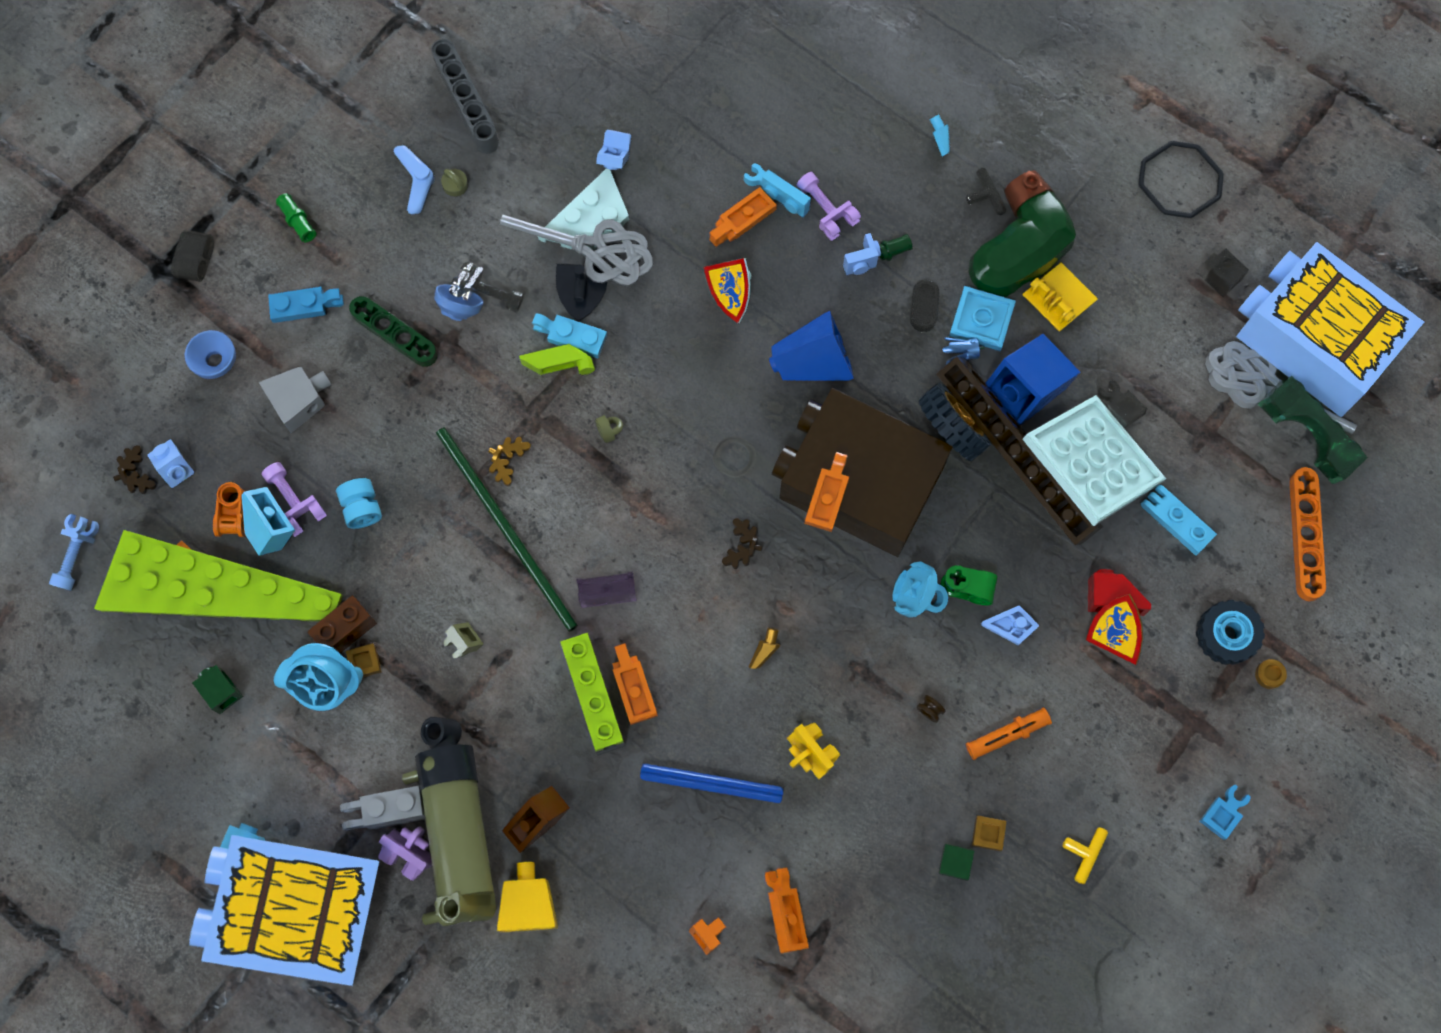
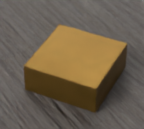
M374 643L346 651L347 660L355 667L362 669L363 678L382 672Z
M976 816L972 846L1002 851L1007 821Z

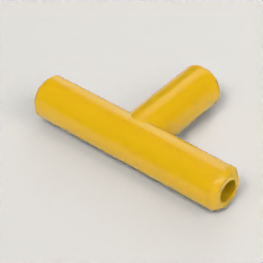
M1098 827L1089 847L1069 837L1063 842V848L1083 858L1074 878L1080 884L1086 883L1108 835V831L1104 828Z

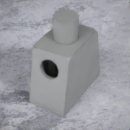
M302 367L294 368L259 382L290 433L294 432L324 407L325 404L318 392L332 385L324 371L309 379Z

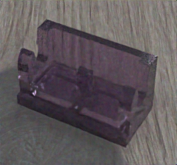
M633 571L627 572V574L576 579L579 591L578 600L581 608L637 601Z

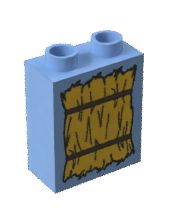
M1316 242L1302 259L1291 251L1283 257L1268 276L1279 284L1272 293L1261 285L1251 293L1238 310L1249 320L1236 337L1252 350L1254 349L1265 360L1338 416L1342 417L1369 390L1422 326L1424 321Z
M232 835L228 849L214 846L211 851L205 883L219 885L214 910L198 908L189 945L204 948L201 959L204 962L352 986L379 861Z

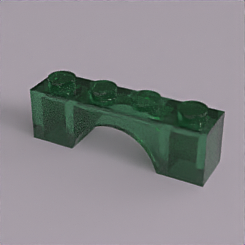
M1292 376L1278 383L1257 403L1276 424L1283 421H1295L1303 424L1312 432L1318 448L1314 465L1332 484L1347 479L1368 458L1362 452L1361 446L1347 436L1342 426L1337 421L1332 420L1324 411L1321 403L1314 400L1305 391L1303 384Z

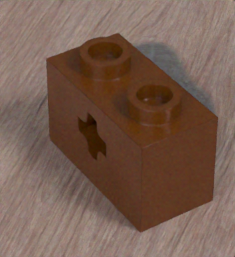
M352 595L307 632L316 643L328 645L342 653L377 623Z

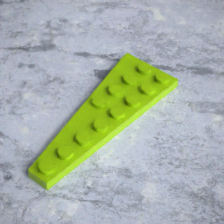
M123 530L94 609L101 612L320 622L340 605L343 595Z

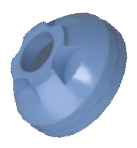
M443 284L437 286L434 299L441 309V313L452 320L462 321L478 314L484 303L478 294L460 286Z
M209 330L197 334L189 341L185 349L187 366L193 373L206 379L223 376L232 368L236 359V350L228 336L219 331ZM213 354H220L222 356L221 363L218 366H209V357Z

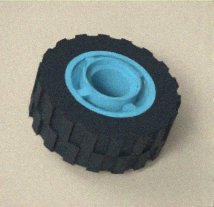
M1227 600L1226 602H1218L1208 608L1200 616L1201 619L1196 625L1198 627L1196 637H1198L1199 641L1197 643L1203 649V653L1206 656L1208 655L1212 661H1218L1223 665H1235L1257 654V650L1261 649L1262 641L1265 639L1263 631L1265 627L1264 623L1260 620V615L1253 610V607L1247 606L1242 601ZM1226 626L1233 628L1235 631L1234 639L1226 635Z

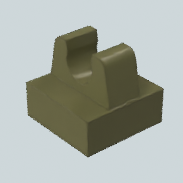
M469 622L454 624L445 631L448 636L444 640V645L450 646L454 644L457 648L456 652L452 655L453 658H460L470 652H475L484 645Z

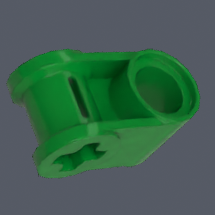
M955 565L946 571L940 585L946 589L949 597L970 601L977 605L989 606L993 604L998 576L988 571L974 570ZM952 577L957 579L956 582L959 584L958 586L954 585V580L952 579Z

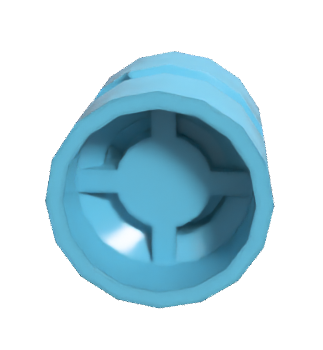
M353 479L337 487L336 493L339 503L342 507H345L343 509V516L348 528H364L375 524L382 518L377 500H373L375 498V491L370 479Z

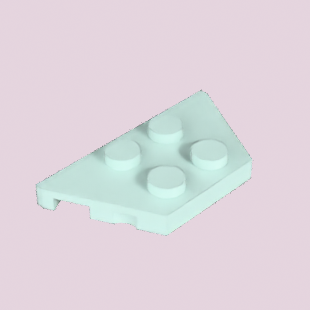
M605 169L545 228L571 236L584 234L593 236L596 225L603 220L612 219L623 226L629 220V215L611 171ZM606 230L602 234L614 233L615 231ZM538 236V239L546 243L548 240ZM561 244V247L572 249L571 246ZM588 246L593 251L597 250L596 246Z

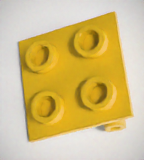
M1059 263L1041 279L1037 277L1030 284L1032 287L1022 294L1059 332L1098 300L1062 263Z

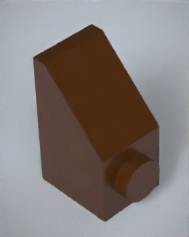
M550 786L531 797L505 826L502 832L518 852L521 853L551 829L570 807L554 787Z

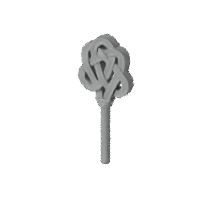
M502 215L500 225L571 246L579 255L582 254L586 257L584 264L586 275L596 283H605L612 280L622 286H631L637 282L639 277L647 274L653 266L652 256L647 249L648 242L645 237L637 232L626 231L619 222L612 219L603 220L596 225L593 236H587L586 234L571 236L507 215ZM606 230L615 231L614 233L602 234ZM616 242H621V243H622V244H615V245H609V246L606 245V244L616 243ZM588 246H596L597 250L593 251ZM626 254L627 259L623 261L616 255ZM604 257L609 263L615 266V268L609 266L602 258ZM643 259L644 264L639 267L638 261ZM593 264L603 273L601 274L594 271Z
M1236 341L1228 342L1224 347L1212 350L1206 357L1205 365L1209 372L1208 380L1211 386L1220 392L1228 393L1233 402L1242 408L1251 409L1258 406L1264 398L1284 400L1350 434L1357 427L1356 424L1287 390V386L1275 375L1277 368L1254 349L1249 350L1242 343Z

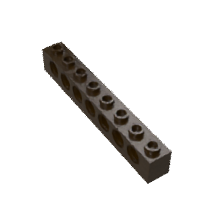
M955 357L936 374L1074 545L1083 544L1103 528L1101 523L1095 526L1090 523L1023 441L1027 433L965 358Z

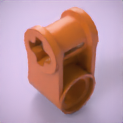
M224 483L217 491L216 509L213 518V532L216 537H221L223 534H238L239 537L246 536L242 507V494L245 491L236 483ZM238 493V498L234 502L228 503L230 495Z

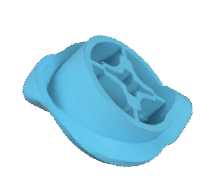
M312 643L300 647L292 656L280 664L274 676V684L278 688H283L305 707L312 710L325 711L337 707L348 696L355 693L362 681L363 671L361 668L352 665L334 648L325 644Z

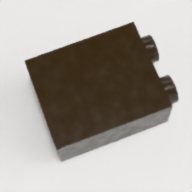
M831 388L823 404L811 399L805 407L797 429L807 433L799 450L797 451L786 445L775 463L772 475L782 480L779 499L808 512L822 468L831 470L836 452L847 455L842 474L849 476V481L834 526L899 557L947 463L953 447Z

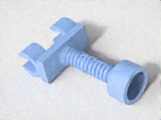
M74 514L66 517L64 521L66 529L61 531V534L71 538V544L68 546V552H66L65 560H63V565H61L62 568H60L58 573H52L49 581L50 585L71 591L75 582L71 577V570H73L72 567H74L75 559H77L76 557L79 553L77 551H79L81 546L80 543L86 541L94 544L95 539L92 537L99 531L98 523L92 521L91 529L86 532L88 519L80 517L77 527L73 528V521L76 518Z

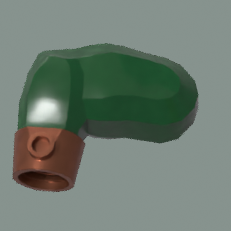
M1035 170L1018 176L1004 190L1014 216L1018 217V219L1011 223L1000 235L983 244L970 258L968 272L972 283L981 291L1007 297L1024 284L1047 272L1073 247L1076 237L1073 221L1063 203Z

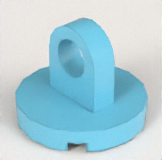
M921 561L910 564L912 567L908 571L904 570L899 575L894 586L892 595L893 601L896 602L895 610L908 618L916 617L924 611L941 612L948 603V593L943 586L937 584L935 569ZM936 592L937 600L935 604L931 605V601Z

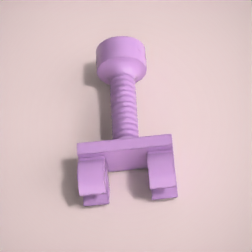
M808 172L797 182V187L804 194L810 193L828 214L820 220L819 228L832 241L841 232L835 221L844 216L847 223L854 226L860 221L861 215L849 200L836 209L817 186L819 179L813 172Z
M276 462L266 467L262 472V476L269 485L275 484L292 508L284 514L295 529L292 534L295 537L303 532L295 519L309 510L318 521L327 515L313 495L300 502L284 479L287 471L280 462Z

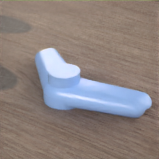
M405 145L397 146L394 148V153L413 178L407 211L410 214H419L423 209L430 186L434 182V175L431 169Z

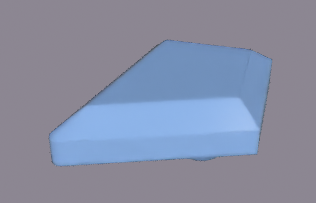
M1020 605L981 623V626L1018 646L1039 627Z

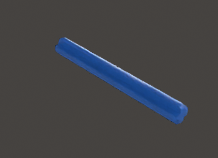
M643 764L640 772L642 780L774 803H781L784 790L780 786L651 764Z

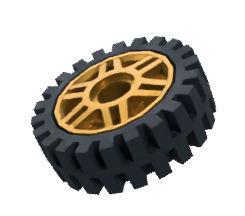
M937 383L918 400L922 411L926 414L927 419L932 422L933 427L939 431L938 433L963 458L973 461L991 445V441L946 386Z

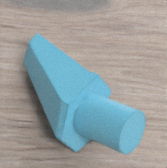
M937 115L931 118L930 121L935 129L933 135L941 155L944 156L950 151L948 124L944 125L940 116Z

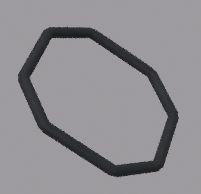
M1169 141L1141 161L1139 187L1163 214L1193 218L1220 200L1222 197L1224 173L1200 145ZM1171 146L1196 149L1218 173L1217 195L1191 213L1165 209L1144 185L1146 163Z

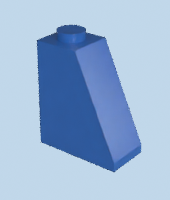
M830 311L771 346L772 357L769 358L773 371L775 373L779 372L782 380L849 381L854 379L849 357H844L846 352L841 334Z

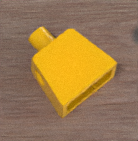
M535 862L517 863V880L504 881L497 931L515 932L558 929L549 881L547 879H535Z

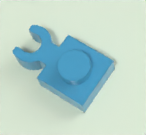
M1233 785L1226 790L1225 801L1220 797L1216 798L1200 819L1203 825L1223 840L1229 837L1243 817L1237 809L1247 805L1251 798L1247 794L1241 801L1236 800L1234 792L1238 788L1237 785Z

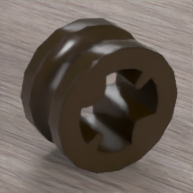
M925 695L923 698L924 703H919L917 709L926 718L937 723L939 721V714H944L946 710L934 698Z

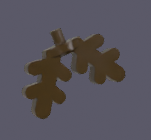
M136 445L132 450L129 448L124 449L126 458L123 459L122 456H118L116 459L120 466L117 468L119 475L113 476L115 482L122 479L123 484L127 485L130 493L136 491L135 487L139 488L141 494H145L147 492L146 489L154 490L156 488L155 482L150 480L148 474H144L139 478L140 475L136 471L137 467L133 464L134 462L141 463L143 461L140 456L142 448ZM127 471H133L129 477L126 474Z
M735 518L733 524L736 528L733 530L735 536L743 535L739 540L741 544L750 542L749 548L746 549L740 544L737 546L739 551L737 553L729 549L727 551L728 556L722 559L724 566L732 565L734 569H737L739 561H742L744 566H748L750 557L754 556L755 550L762 551L763 546L757 545L758 539L756 535L758 529L756 526H753L749 530L750 522L748 519L742 522L740 519Z

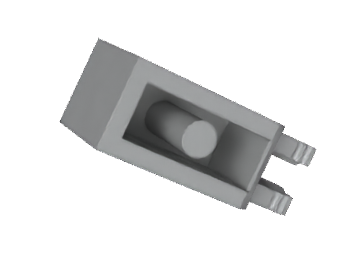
M419 786L361 796L360 800L340 805L341 812L362 811L361 819L343 822V830L364 827L379 829L425 820L422 793Z

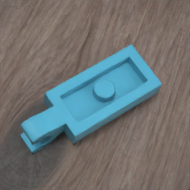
M753 163L752 171L757 175L752 177L745 173L744 182L749 186L761 185L764 192L772 200H778L784 204L789 212L797 213L804 218L810 210L811 198L770 170L765 172L760 165Z
M536 313L532 324H534L533 330L549 334L547 337L549 343L558 346L570 344L597 359L607 338V331L559 315H556L555 320L551 321L546 316Z

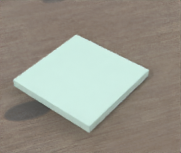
M1096 395L1029 432L1023 438V441L1093 526L1160 485L1166 479Z

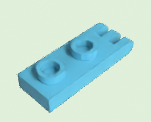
M1158 485L1155 488L1157 494L1151 492L1148 495L1150 501L1144 499L1141 507L1196 556L1217 533L1164 486Z

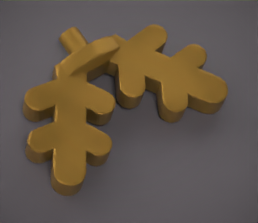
M507 437L504 444L499 445L497 450L490 447L488 453L493 455L491 459L493 464L490 466L489 472L493 474L497 470L496 482L502 480L506 486H510V476L513 475L512 469L504 468L509 465V461L507 459H499L501 454L504 453L508 459L513 458L512 452H515L518 457H522L523 451L530 450L531 445L529 442H522V438L517 437L515 442L511 444V438Z

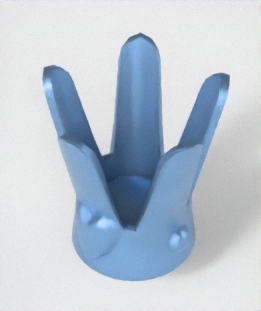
M944 337L945 340L953 342H950L949 346L944 347L942 350L944 353H964L955 357L978 359L980 350L985 349V347H979L977 338L960 340ZM955 357L947 361L946 365L949 364Z

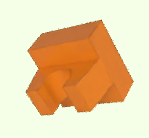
M719 917L708 926L701 919L691 927L689 933L705 954L708 955L720 944L716 936L726 926Z

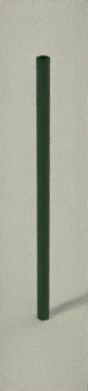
M446 428L439 429L436 435L568 632L574 630L578 625Z

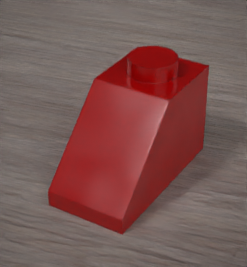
M1097 570L1088 579V612L1098 613L1103 606L1112 600L1128 594L1131 595L1140 616H1145L1151 610V603L1123 574H1114L1113 570Z

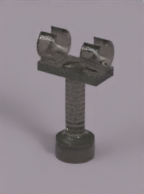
M465 262L460 268L462 271L459 277H454L450 282L453 285L450 287L449 292L455 297H463L464 300L468 301L474 290H477L490 297L502 300L506 303V309L515 313L520 309L524 299L523 292L513 289L512 292L507 293L504 290L502 291L499 288L497 289V287L495 288L482 282L481 278L484 268H477L470 262Z

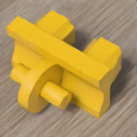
M811 723L805 727L800 724L787 737V740L792 745L789 751L795 757L789 765L792 769L801 765L806 773L812 770L815 776L821 779L834 766L833 763L838 759L840 753L831 744L823 750L816 741L823 734L816 723Z

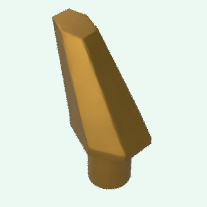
M767 629L765 641H759L749 668H760L780 647L776 643L778 629Z

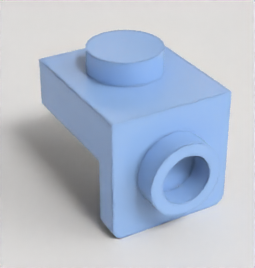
M606 130L604 144L597 154L596 164L604 165V168L609 170L622 169L629 158L631 135Z
M871 233L865 234L863 250L845 254L843 268L846 275L853 273L860 275L877 266L881 250L877 240L873 241Z
M171 439L164 444L156 446L148 454L156 471L171 488L194 474L193 469L183 458Z

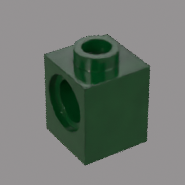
M217 665L201 671L197 676L198 679L192 682L211 710L218 714L223 713L243 697L226 672Z

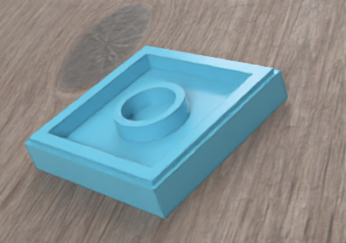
M964 286L949 336L960 340L977 338L979 345L1001 351L1016 301Z

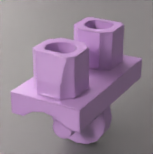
M419 826L412 832L405 827L401 833L394 829L388 835L384 834L379 841L383 846L378 858L386 864L393 865L400 856L407 861L401 871L402 874L412 881L417 879L424 870L432 866L431 854L426 851L429 843L422 839L425 829Z

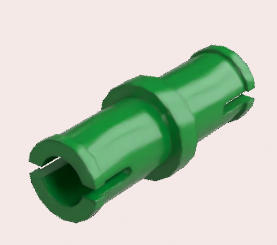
M290 194L280 195L276 199V204L285 215V221L288 226L294 228L302 242L312 241L316 237V231L307 221V215L304 210L298 208Z

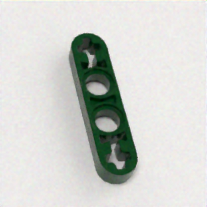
M365 296L356 297L351 301L349 305L350 313L353 319L422 367L431 366L436 362L438 353L430 340ZM359 307H366L368 312L372 315V317L369 318V316L362 311L359 313L357 309ZM380 319H388L390 325L387 329L379 330L376 328L377 322ZM402 333L411 335V339L407 344L397 343V337ZM416 344L421 350H428L430 355L428 357L426 355L421 357L419 351L415 348Z

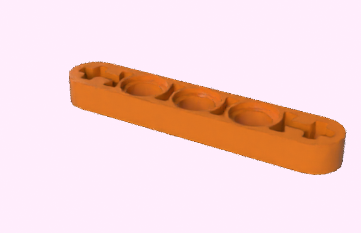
M1303 467L1298 469L1290 478V499L1296 591L1300 598L1310 602L1315 601L1325 593L1326 575L1319 477L1313 469ZM1302 476H1304L1306 481H1310L1305 487V494H1301L1304 491V483L1299 481ZM1300 501H1307L1312 505L1313 511L1311 514L1303 513L1300 510ZM1302 527L1312 529L1315 535L1313 540L1309 541L1302 537ZM1304 554L1314 556L1316 559L1315 567L1311 568L1303 563L1302 558ZM1316 573L1311 577V585L1317 587V590L1311 593V590L1306 588L1305 585L1310 582V574Z

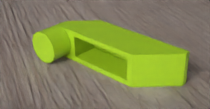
M570 344L519 356L522 365L540 375L578 367L579 374L581 375L590 374L595 371L592 358Z

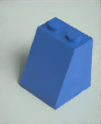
M1042 334L1004 358L986 384L1019 425L1022 426L1066 390L1080 374V371Z

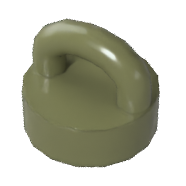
M458 169L444 170L441 184L445 193L455 197L464 194L468 188V180L464 172Z
M603 415L595 419L596 427L604 443L616 440L614 435L620 433L623 429V422L618 417L606 418ZM612 423L616 424V427L613 429L610 426Z

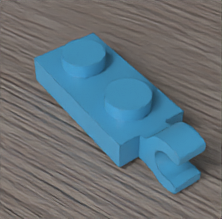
M322 287L268 295L270 319L273 323L326 315L325 308L344 305L343 295H340L339 289H330L324 293Z

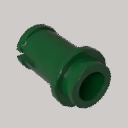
M905 234L888 242L885 240L881 241L879 245L881 256L879 257L881 260L891 261L892 257L912 250L913 245L910 237Z

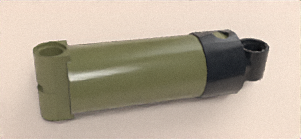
M429 717L422 724L421 738L425 744L430 746V749L415 756L417 770L403 774L402 781L406 785L419 781L437 896L436 901H434L436 911L423 914L422 922L425 925L439 922L442 926L446 927L461 922L488 921L492 919L496 912V900L478 792V776L473 746L457 745L462 736L460 724L457 720L442 717Z

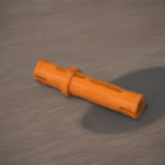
M1043 707L1023 718L1018 716L1013 719L1014 722L970 743H966L969 755L973 760H976L978 757L999 749L1019 738L1026 739L1030 737V733L1052 724L1047 710ZM1032 722L1031 725L1012 733L1013 730ZM1005 735V737L985 746L986 743Z

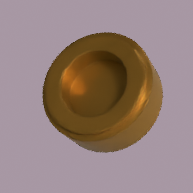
M1268 659L1257 666L1255 677L1262 687L1275 689L1286 681L1287 671L1281 662Z

